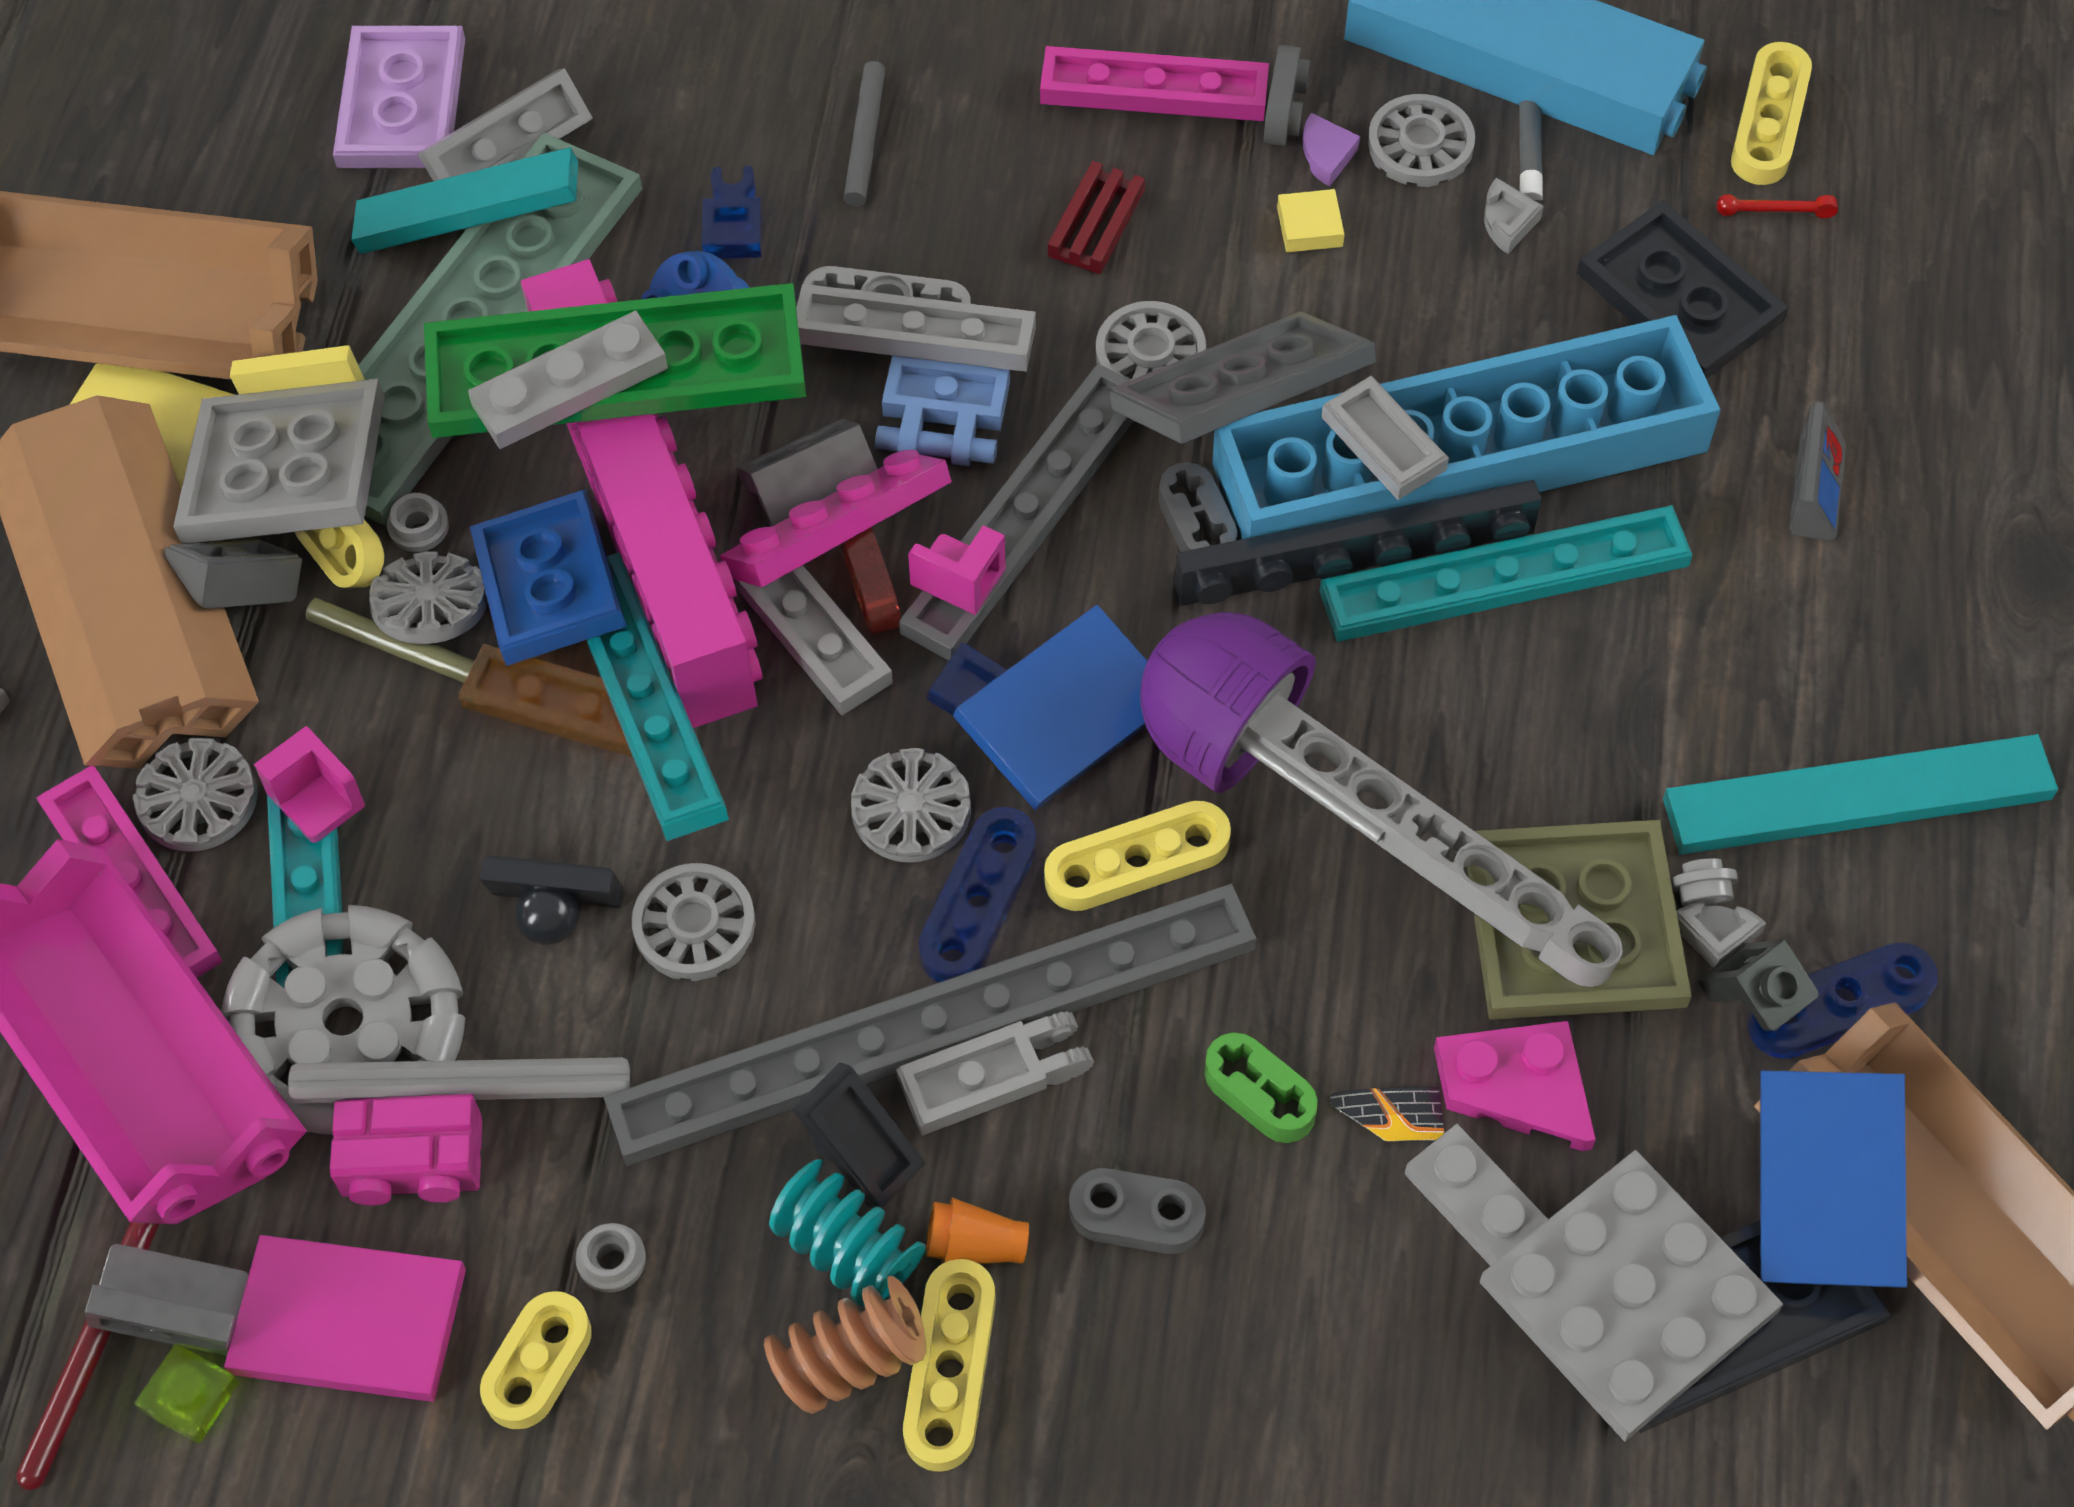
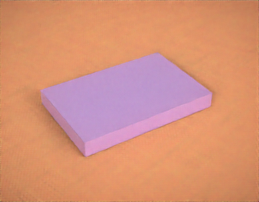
M352 26L333 150V158L337 168H425L417 153L454 132L465 46V35L462 26Z

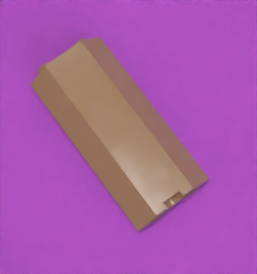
M0 191V352L231 379L232 361L303 351L306 337L302 333L296 332L302 302L313 303L318 282L311 226Z
M99 395L14 423L0 439V516L84 765L140 769L171 734L226 738L259 703L225 608L206 609L200 606L164 557L165 547L181 544L173 527L181 488L150 404Z
M1896 1002L1870 1008L1825 1054L1799 1060L1789 1071L1905 1074L1907 1276L2046 1430L2067 1417L2074 1422V1191ZM1760 1100L1754 1105V1107L1759 1111V1113Z

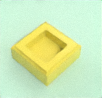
M1335 189L1278 195L1277 210L1286 253L1343 247L1345 234Z

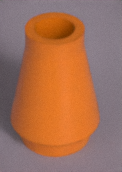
M953 1197L949 1204L933 1202L928 1224L925 1256L941 1259V1264L955 1259H967L978 1264L1001 1262L1023 1264L1028 1245L1029 1223L1009 1219Z

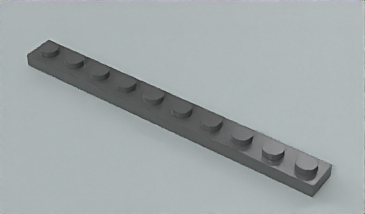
M1231 883L604 1096V1100L625 1164L629 1166L792 1110L839 1062L852 1066L862 1081L867 1084L896 1074V1069L899 1066L1016 1022L1022 1021L1024 1025L1046 1016H1052L1054 1013H1060L1061 1011L1074 1013L1254 951L1257 938Z

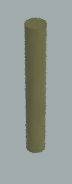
M314 598L307 608L306 620L465 684L473 685L480 674V662L434 644H414L399 641L382 632L374 620L321 599Z

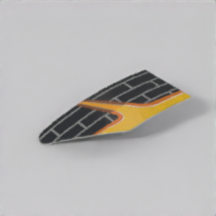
M1439 1087L1371 1088L1336 1092L1330 1097V1104L1384 1141L1437 1140L1444 1134Z

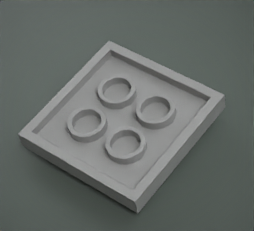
M369 379L202 399L173 526L181 544L363 524L385 399L379 380Z
M1634 1150L1486 1269L1480 1279V1284L1624 1442L1777 1315L1783 1305L1771 1290L1637 1150Z

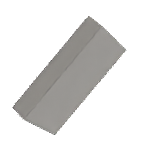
M1372 376L1323 404L1321 418L1397 500H1400L1447 470L1449 457Z

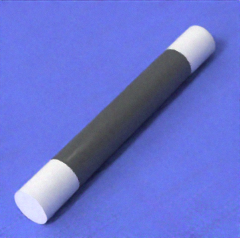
M1524 100L1519 104L1520 192L1533 200H1543L1542 110L1536 103Z

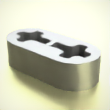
M1183 462L1169 467L1163 473L1159 485L1160 509L1181 552L1210 546L1207 541H1199L1200 527L1202 526L1205 527L1213 541L1220 540L1219 544L1237 540L1236 524L1212 475L1206 468L1199 464ZM1186 487L1189 493H1196V507L1191 508L1187 497L1183 493H1176L1177 488Z

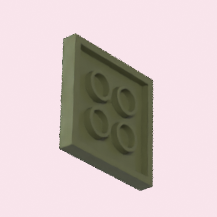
M1660 820L1475 831L1559 890L1573 910L1579 904L1609 925L1618 934L1623 949L1620 960L1607 981L1593 987L1581 986L1568 980L1538 959L1540 951L1520 946L1474 913L1489 1020L1688 1007L1692 995ZM1467 866L1468 878L1473 882L1485 886L1495 884L1492 875L1487 870L1479 866ZM1532 904L1518 905L1521 915L1527 920L1536 924L1549 923L1546 913L1541 908ZM1584 942L1573 943L1575 952L1582 959L1591 963L1604 962L1601 952L1595 946Z

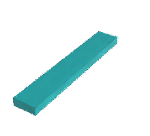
M1673 505L1322 579L1319 592L1336 642L1685 568L1689 567L1693 554Z
M616 553L607 556L627 627L587 639L586 641L665 839L669 841L727 821L729 817L724 800L643 612L620 554Z
M2039 734L1666 788L1663 801L1678 853L1682 855L2049 801L2054 798L2058 787Z

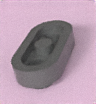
M1278 45L1267 105L1263 144L1286 147L1288 135L1299 137L1304 102L1294 100L1296 93H1307L1311 60L1301 59V47Z
M1098 1168L1081 1175L1073 1184L1069 1195V1215L1074 1228L1082 1236L1095 1242L1164 1254H1178L1192 1248L1200 1240L1204 1231L1206 1216L1204 1201L1196 1189L1179 1180L1109 1168ZM1105 1192L1111 1194L1116 1202L1111 1207L1099 1208L1091 1202V1199L1094 1195ZM1167 1204H1175L1183 1210L1184 1214L1176 1220H1168L1160 1215L1159 1209Z

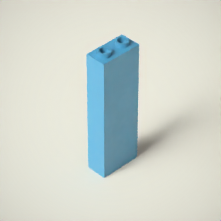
M1349 0L1344 40L1517 105L1524 100L1532 101L1541 108L1544 115L1653 156L1664 135L1674 137L1677 133L1686 110V105L1682 104L1685 96L1695 98L1707 70V66L1699 63L1704 39L1597 0Z

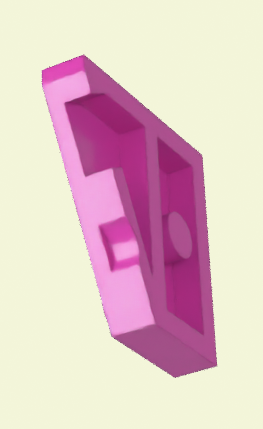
M1568 1021L1436 1037L1434 1052L1447 1110L1476 1119L1483 1117L1492 1118L1505 1128L1530 1135L1531 1129H1535L1570 1140V1148L1579 1151L1592 1150L1596 1138Z

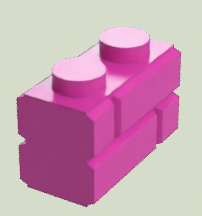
M454 1094L336 1100L334 1102L332 1131L334 1137L331 1143L330 1173L341 1196H349V1199L356 1204L374 1206L388 1203L391 1200V1194L418 1193L419 1198L425 1201L450 1202L459 1198L460 1191H478L480 1188V1150L483 1122L482 1114L474 1095Z

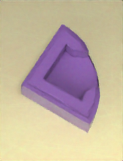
M1311 113L1304 126L1303 150L1310 164L1312 174L1330 187L1359 150L1360 136Z

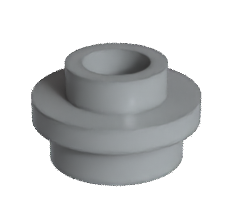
M411 493L399 498L393 504L387 518V530L390 539L397 547L409 552H422L434 548L442 542L449 529V519L445 508L438 501L423 493ZM425 523L422 527L411 529L416 524Z
M1716 858L1699 859L1684 863L1682 865L1683 874L1671 878L1672 890L1679 892L1682 906L1702 902L1705 905H1716L1734 899L1732 885L1738 882L1737 871L1735 869L1723 868L1722 860Z
M610 1223L595 1227L582 1238L576 1251V1266L581 1278L588 1286L600 1292L612 1293L630 1287L641 1276L646 1263V1252L641 1238L634 1230L622 1224ZM616 1251L624 1255L622 1263L614 1269H605L600 1266L601 1258L608 1252Z

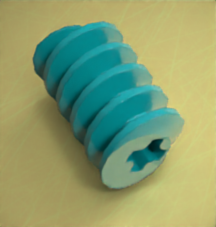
M814 1160L799 1170L781 1191L771 1211L769 1221L771 1231L779 1237L790 1236L789 1243L796 1253L802 1255L810 1253L811 1265L817 1271L826 1272L831 1270L830 1279L837 1288L847 1289L852 1287L850 1295L852 1301L858 1306L865 1307L862 1290L867 1286L872 1285L884 1299L889 1297L887 1277L894 1276L903 1284L918 1266L926 1251V1245L918 1241L903 1252L898 1249L906 1228L901 1224H896L885 1233H879L878 1229L885 1216V1211L881 1207H875L864 1216H859L857 1213L864 1201L865 1194L861 1190H854L840 1200L837 1195L844 1183V1176L835 1172L820 1183L817 1178L822 1170L824 1160Z

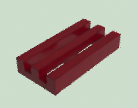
M1092 161L1048 242V257L1101 274L1145 191V178L1134 174L1130 181L1124 179L1123 170L1113 167L1109 174L1103 172V164ZM1097 188H1102L1071 248H1066ZM1115 194L1123 195L1092 256L1084 254Z

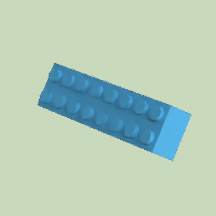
M1677 315L1380 384L1449 457L1445 472L1400 500L1393 496L1321 418L1323 404L1341 393L1254 413L1214 430L1212 465L1229 512L1236 524L1238 537L1241 540L1529 480H1535L1538 491L1543 492L1708 452L1721 410Z

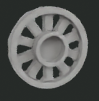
M1429 94L1405 95L1384 104L1372 118L1368 134V146L1374 165L1378 169H1383L1387 172L1386 176L1405 185H1407V182L1417 183L1419 187L1436 186L1444 180L1449 182L1463 173L1466 165L1472 159L1475 145V130L1468 115L1451 101ZM1424 109H1432V115L1423 114ZM1404 111L1409 117L1405 119L1398 112ZM1451 119L1455 122L1446 126L1443 125L1444 121ZM1382 125L1390 126L1393 129L1383 128ZM1461 138V139H1465V140H1463V141H1457V140H1453V139ZM1380 143H1382V144H1388V145L1382 147V146H1380ZM1449 155L1457 156L1458 158L1453 159ZM1402 157L1399 163L1394 161V159ZM1416 161H1418L1419 169L1412 168ZM1431 161L1439 168L1433 169Z
M1158 301L1136 302L1118 309L1101 325L1096 339L1097 363L1124 377L1135 370L1132 379L1129 380L1206 350L1205 335L1199 323L1185 310L1175 305ZM1147 316H1156L1157 323H1147ZM1127 321L1134 325L1135 328L1131 331L1124 327L1122 323ZM1176 322L1181 325L1180 328L1173 332L1169 330V326L1175 325ZM1116 339L1120 343H1109L1108 340ZM1187 341L1195 342L1192 346L1181 345ZM1109 359H1120V361L1112 364L1109 362Z
M420 552L413 554L414 558L406 561L401 557L385 566L383 574L376 576L372 580L369 591V604L375 624L388 636L407 643L432 644L460 636L478 623L487 607V595L480 569L476 566H471L468 559L449 552L447 556H438V552ZM457 607H463V608H469V609H468V610H467V609H458ZM445 620L449 622L448 624L440 625ZM413 623L418 624L417 628H410Z
M190 738L189 742L179 745L178 743L170 744L155 755L156 758L150 764L146 763L137 776L135 794H133L137 817L152 839L173 850L187 852L202 851L223 844L234 837L247 824L257 802V782L246 759L235 747L226 743L215 742L214 739ZM210 755L217 756V758L207 767L208 757ZM192 756L191 768L188 771L181 760ZM170 767L177 778L166 776L161 773L166 768ZM231 767L238 768L236 773L223 776ZM153 788L160 791H164L162 793L148 796L150 789ZM239 789L244 790V794L237 797L225 794ZM166 809L158 818H150L153 812ZM221 810L234 814L229 821L218 817ZM181 819V829L175 835L169 833V830ZM206 822L208 824L207 833L198 836L196 833L197 825Z
M920 748L899 749L900 752L887 753L874 759L868 765V768L858 775L851 794L852 820L861 840L875 853L899 862H922L944 854L964 835L971 816L970 791L967 781L956 768V765L941 754L935 753L934 755ZM906 766L905 781L899 777L894 768ZM918 767H929L928 772L918 781ZM881 777L889 788L873 784L872 782L876 778ZM944 777H947L952 782L936 787ZM869 799L879 802V804L864 807L862 806V801ZM955 799L961 801V805L957 807L942 804ZM886 819L879 829L870 831L868 827L870 823ZM935 820L951 823L953 827L949 831L942 830ZM897 831L903 833V841L898 846L889 844V840ZM924 832L930 839V844L921 846L916 841V834Z
M703 863L675 866L654 877L640 892L632 912L633 935L638 950L646 961L655 967L657 971L672 979L685 978L691 979V981L716 977L717 973L725 969L728 970L739 963L746 953L745 951L749 944L752 943L756 925L752 899L742 882L733 874L720 867ZM698 878L707 879L708 881L703 892H697L694 889V884L698 881ZM674 882L682 888V894L674 897L667 891V887ZM728 888L731 889L732 895L715 903L721 891ZM650 903H659L667 912L649 911L648 906ZM738 910L744 912V916L740 919L724 918ZM648 928L664 929L652 936H646L644 933ZM719 934L736 935L739 937L734 944H730ZM674 943L668 956L662 957L657 953ZM705 944L710 946L720 956L708 961ZM692 947L694 964H681L689 948Z

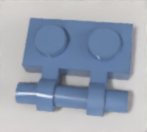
M892 355L882 399L883 416L901 418L902 423L900 428L878 425L875 449L897 452L916 450L921 455L951 458V464L970 467L972 461L994 464L997 454V440L975 438L977 428L1001 431L1010 386V370ZM924 421L956 425L954 435L922 431Z

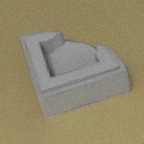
M1496 178L1487 193L1484 209L1486 230L1493 242L1501 250L1509 254L1540 221L1544 206Z
M1702 902L1687 905L1676 911L1681 936L1712 968L1743 944L1750 943L1762 934L1766 922L1759 916L1739 906H1736V909L1724 906L1705 905Z

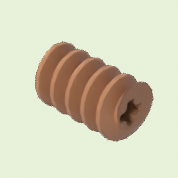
M894 1276L887 1277L890 1298L887 1300L872 1285L863 1288L862 1296L866 1309L863 1312H860L849 1298L839 1300L838 1312L841 1323L837 1325L824 1310L813 1313V1323L816 1335L813 1337L801 1323L796 1322L789 1325L788 1333L792 1346L789 1349L775 1334L765 1337L764 1348L774 1376L788 1397L803 1411L810 1414L825 1409L828 1399L838 1402L849 1397L853 1386L861 1390L875 1383L877 1374L889 1377L899 1372L902 1362L913 1365L924 1359L926 1354V1336L923 1322L916 1303L897 1278Z

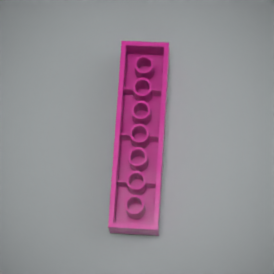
M590 259L520 280L528 312L617 302L610 280L598 281ZM657 414L566 423L615 550L621 556L692 727L696 728L757 707L754 682L762 680L763 675L754 648L758 646L756 636L747 612L742 611L738 613L733 600L734 597H737V593L726 562H718L712 549L716 547V541L705 512L697 513L693 502L696 499L694 485L685 463L677 464L673 452L677 451L676 443L666 416L659 418Z

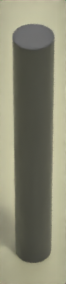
M876 61L867 62L864 65L843 197L844 202L853 207L863 206L867 198L886 72L885 66Z

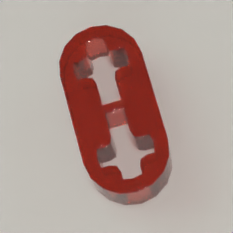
M872 527L841 543V547L870 634L873 635L898 628L901 615Z

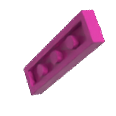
M1046 46L1040 84V104L1264 121L1269 63Z
M904 450L891 454L884 459L883 467L868 475L854 476L840 482L836 487L837 492L820 501H810L792 508L789 511V518L772 527L758 528L744 534L740 538L741 544L720 555L721 561L726 562L732 579L764 587L951 483L946 460L920 455L916 450Z
M89 766L36 797L63 840L103 848L196 978L223 962L216 948L95 766Z

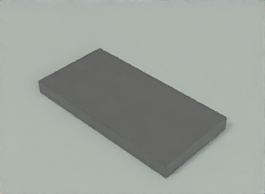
M1299 311L1113 387L1112 390H1109L1112 410L1183 444L1375 363V344L1364 337Z

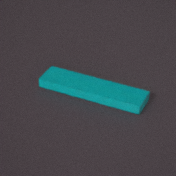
M569 147L357 200L351 240L358 252L363 254L575 202L578 160L572 148Z
M267 795L273 926L276 927L292 917L319 908L323 909V914L342 913L337 828L320 841L313 843ZM344 939L326 941L327 957L345 954ZM284 962L276 970V983L283 988L285 987L287 976L294 970L288 963Z

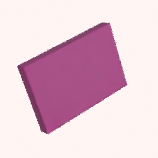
M260 1235L224 1368L229 1375L435 1402L466 1268L463 1262L458 1260Z

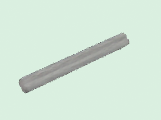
M623 1057L294 1064L290 1068L288 1090L291 1101L296 1104L334 1103L336 1100L454 1094H473L475 1100L604 1097L630 1088V1066L628 1060Z

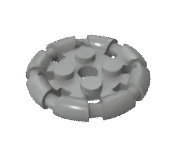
M348 905V912L323 914V909L319 908L292 917L274 927L262 937L264 945L251 959L247 957L242 958L227 985L221 1013L307 1132L333 1135L334 1103L296 1104L292 1102L288 1086L279 1079L294 1064L394 1062L401 1051L413 1061L456 1060L465 1027V1017L458 1014L457 999L463 995L459 977L448 956L432 937L426 940L422 939L412 931L413 923L397 914L368 906ZM351 938L352 954H339L327 957V940ZM395 952L409 962L397 976L393 973L390 965L386 963ZM286 962L294 970L287 976L285 987L283 988L270 977ZM431 1004L432 1016L424 1021L412 1022L410 1006ZM341 1007H352L363 1015L362 1023L355 1032L340 1036L332 1034L325 1028L326 1020L334 1010ZM275 1021L277 1036L267 1038L256 1036L255 1023Z

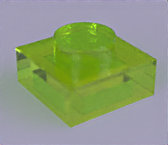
M175 1343L134 1404L142 1413L200 1444L240 1383L232 1373Z

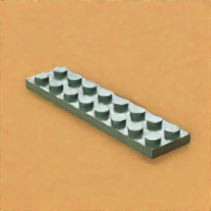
M544 132L523 159L571 147L578 160L576 201L467 228L358 365L365 380H379L385 395L365 517L385 526L393 504L399 498L412 491L453 437L432 438L428 426L424 323L528 312L520 280L589 259L641 192L640 174Z

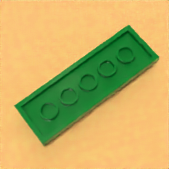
M793 283L424 323L427 417L432 438L488 432L471 404L468 394L469 389L634 311H637L664 351L668 369L552 425L806 397Z

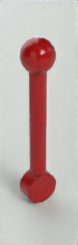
M1725 194L1717 200L1716 209L1719 214L1725 217L1733 216L1737 211L1815 212L1817 217L1826 219L1837 214L1838 204L1836 197L1832 195L1820 196L1815 201L1738 200L1731 194Z

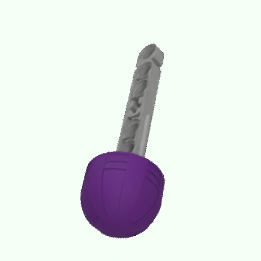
M1233 612L1208 614L1181 623L1172 629L1155 647L1145 666L1140 692L1141 709L1146 727L1159 749L1175 764L1214 792L1223 793L1243 779L1260 760L1522 947L1540 951L1538 959L1568 980L1581 986L1593 987L1601 985L1609 979L1623 953L1622 942L1618 934L1609 925L1579 904L1573 910L1559 890L1298 708L1310 684L1316 665L1315 656L1262 620ZM1293 740H1296L1297 743L1294 749H1291L1290 747L1293 743ZM1308 754L1322 755L1333 763L1336 770L1331 772L1317 771L1306 763L1304 756ZM1360 791L1375 792L1386 801L1388 807L1380 810L1372 809L1364 805L1356 793ZM1424 834L1431 836L1426 842L1420 839ZM1451 851L1457 853L1453 862L1448 860ZM1471 865L1479 866L1492 875L1495 884L1487 886L1477 884L1466 876L1463 868ZM1532 904L1541 908L1546 913L1549 923L1536 924L1527 920L1521 915L1518 905ZM1584 942L1595 946L1601 952L1604 962L1591 963L1582 959L1575 952L1573 943Z

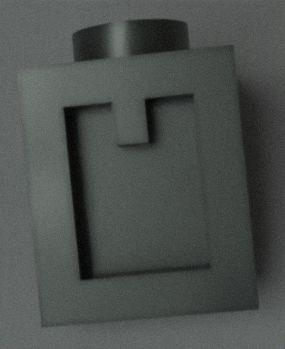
M1785 939L1745 943L1697 980L1711 1002L1739 1000L1742 1005L1747 1004L1765 1031L1777 1030L1818 997L1816 987Z

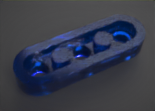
M1009 807L994 808L982 814L975 822L919 938L920 962L923 970L933 980L940 983L983 967L1036 854V830L1031 819L1023 812ZM1001 842H1008L1015 846L1008 853H1000L993 849L995 845ZM976 895L985 896L990 900L981 907L972 906L967 902ZM950 949H957L964 954L957 961H947L941 956Z
M1902 942L1888 944L1809 974V978L1818 991V997L1795 1015L1797 1022L1793 1024L1785 1023L1775 1031H1765L1751 1012L1748 1019L1749 1035L1754 1044L1770 1056L1793 1058L1838 1041L1870 1008L1896 1002L1906 1014L1919 1010L1927 1003L1937 985V967L1929 954L1918 946ZM1902 966L1909 969L1915 978L1907 979L1901 977L1894 967ZM1835 989H1848L1854 994L1856 1000L1846 1001L1841 999Z

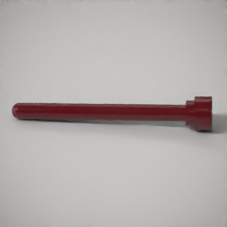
M130 1222L121 1245L149 1250L160 1224ZM87 1320L85 1321L18 1468L16 1480L23 1489L35 1490L44 1483L112 1331L88 1327Z

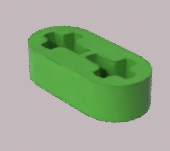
M1228 1033L1221 1035L1212 1042L1207 1050L1204 1075L1208 1087L1216 1096L1261 1133L1276 1142L1291 1143L1299 1141L1309 1134L1315 1123L1318 1100L1315 1090L1303 1077L1256 1039L1246 1034ZM1225 1057L1233 1063L1239 1060L1240 1057L1247 1059L1246 1074L1250 1079L1238 1071L1232 1073L1229 1077L1224 1075L1223 1058ZM1271 1096L1283 1104L1289 1102L1292 1098L1299 1101L1297 1112L1299 1118L1289 1113L1281 1119L1275 1117V1101Z

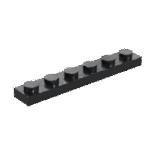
M1529 480L1177 552L1175 588L1181 606L1199 602L1202 604H1215L1237 594L1257 590L1273 592L1295 582L1315 578L1327 579L1345 575L1349 571L1373 566L1384 567L1436 553L1445 554L1484 543L1520 538L1534 533L1542 499L1535 480Z

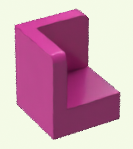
M983 525L970 545L946 534L939 535L930 549L920 544H915L908 554L910 584L976 615L1006 569L1005 535Z
M307 726L254 764L267 795L313 843L320 841L365 807L354 776Z

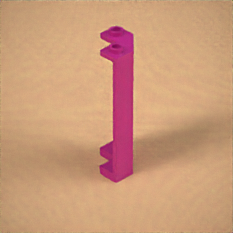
M57 839L17 886L0 883V1032L129 1222L178 1224L263 1180L266 1176L280 1169L288 1160L291 1148L307 1130L103 848Z

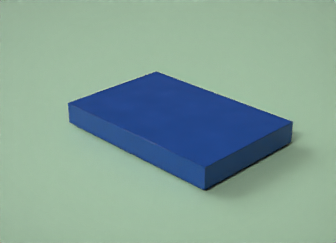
M586 489L470 527L500 652L506 666L627 627L593 506Z
M1095 605L959 705L953 717L1036 811L1146 727L1141 709L1140 692L1144 669L1148 661L1098 605Z
M1801 1071L1760 1072V1280L1763 1283L1907 1287L1905 1074Z

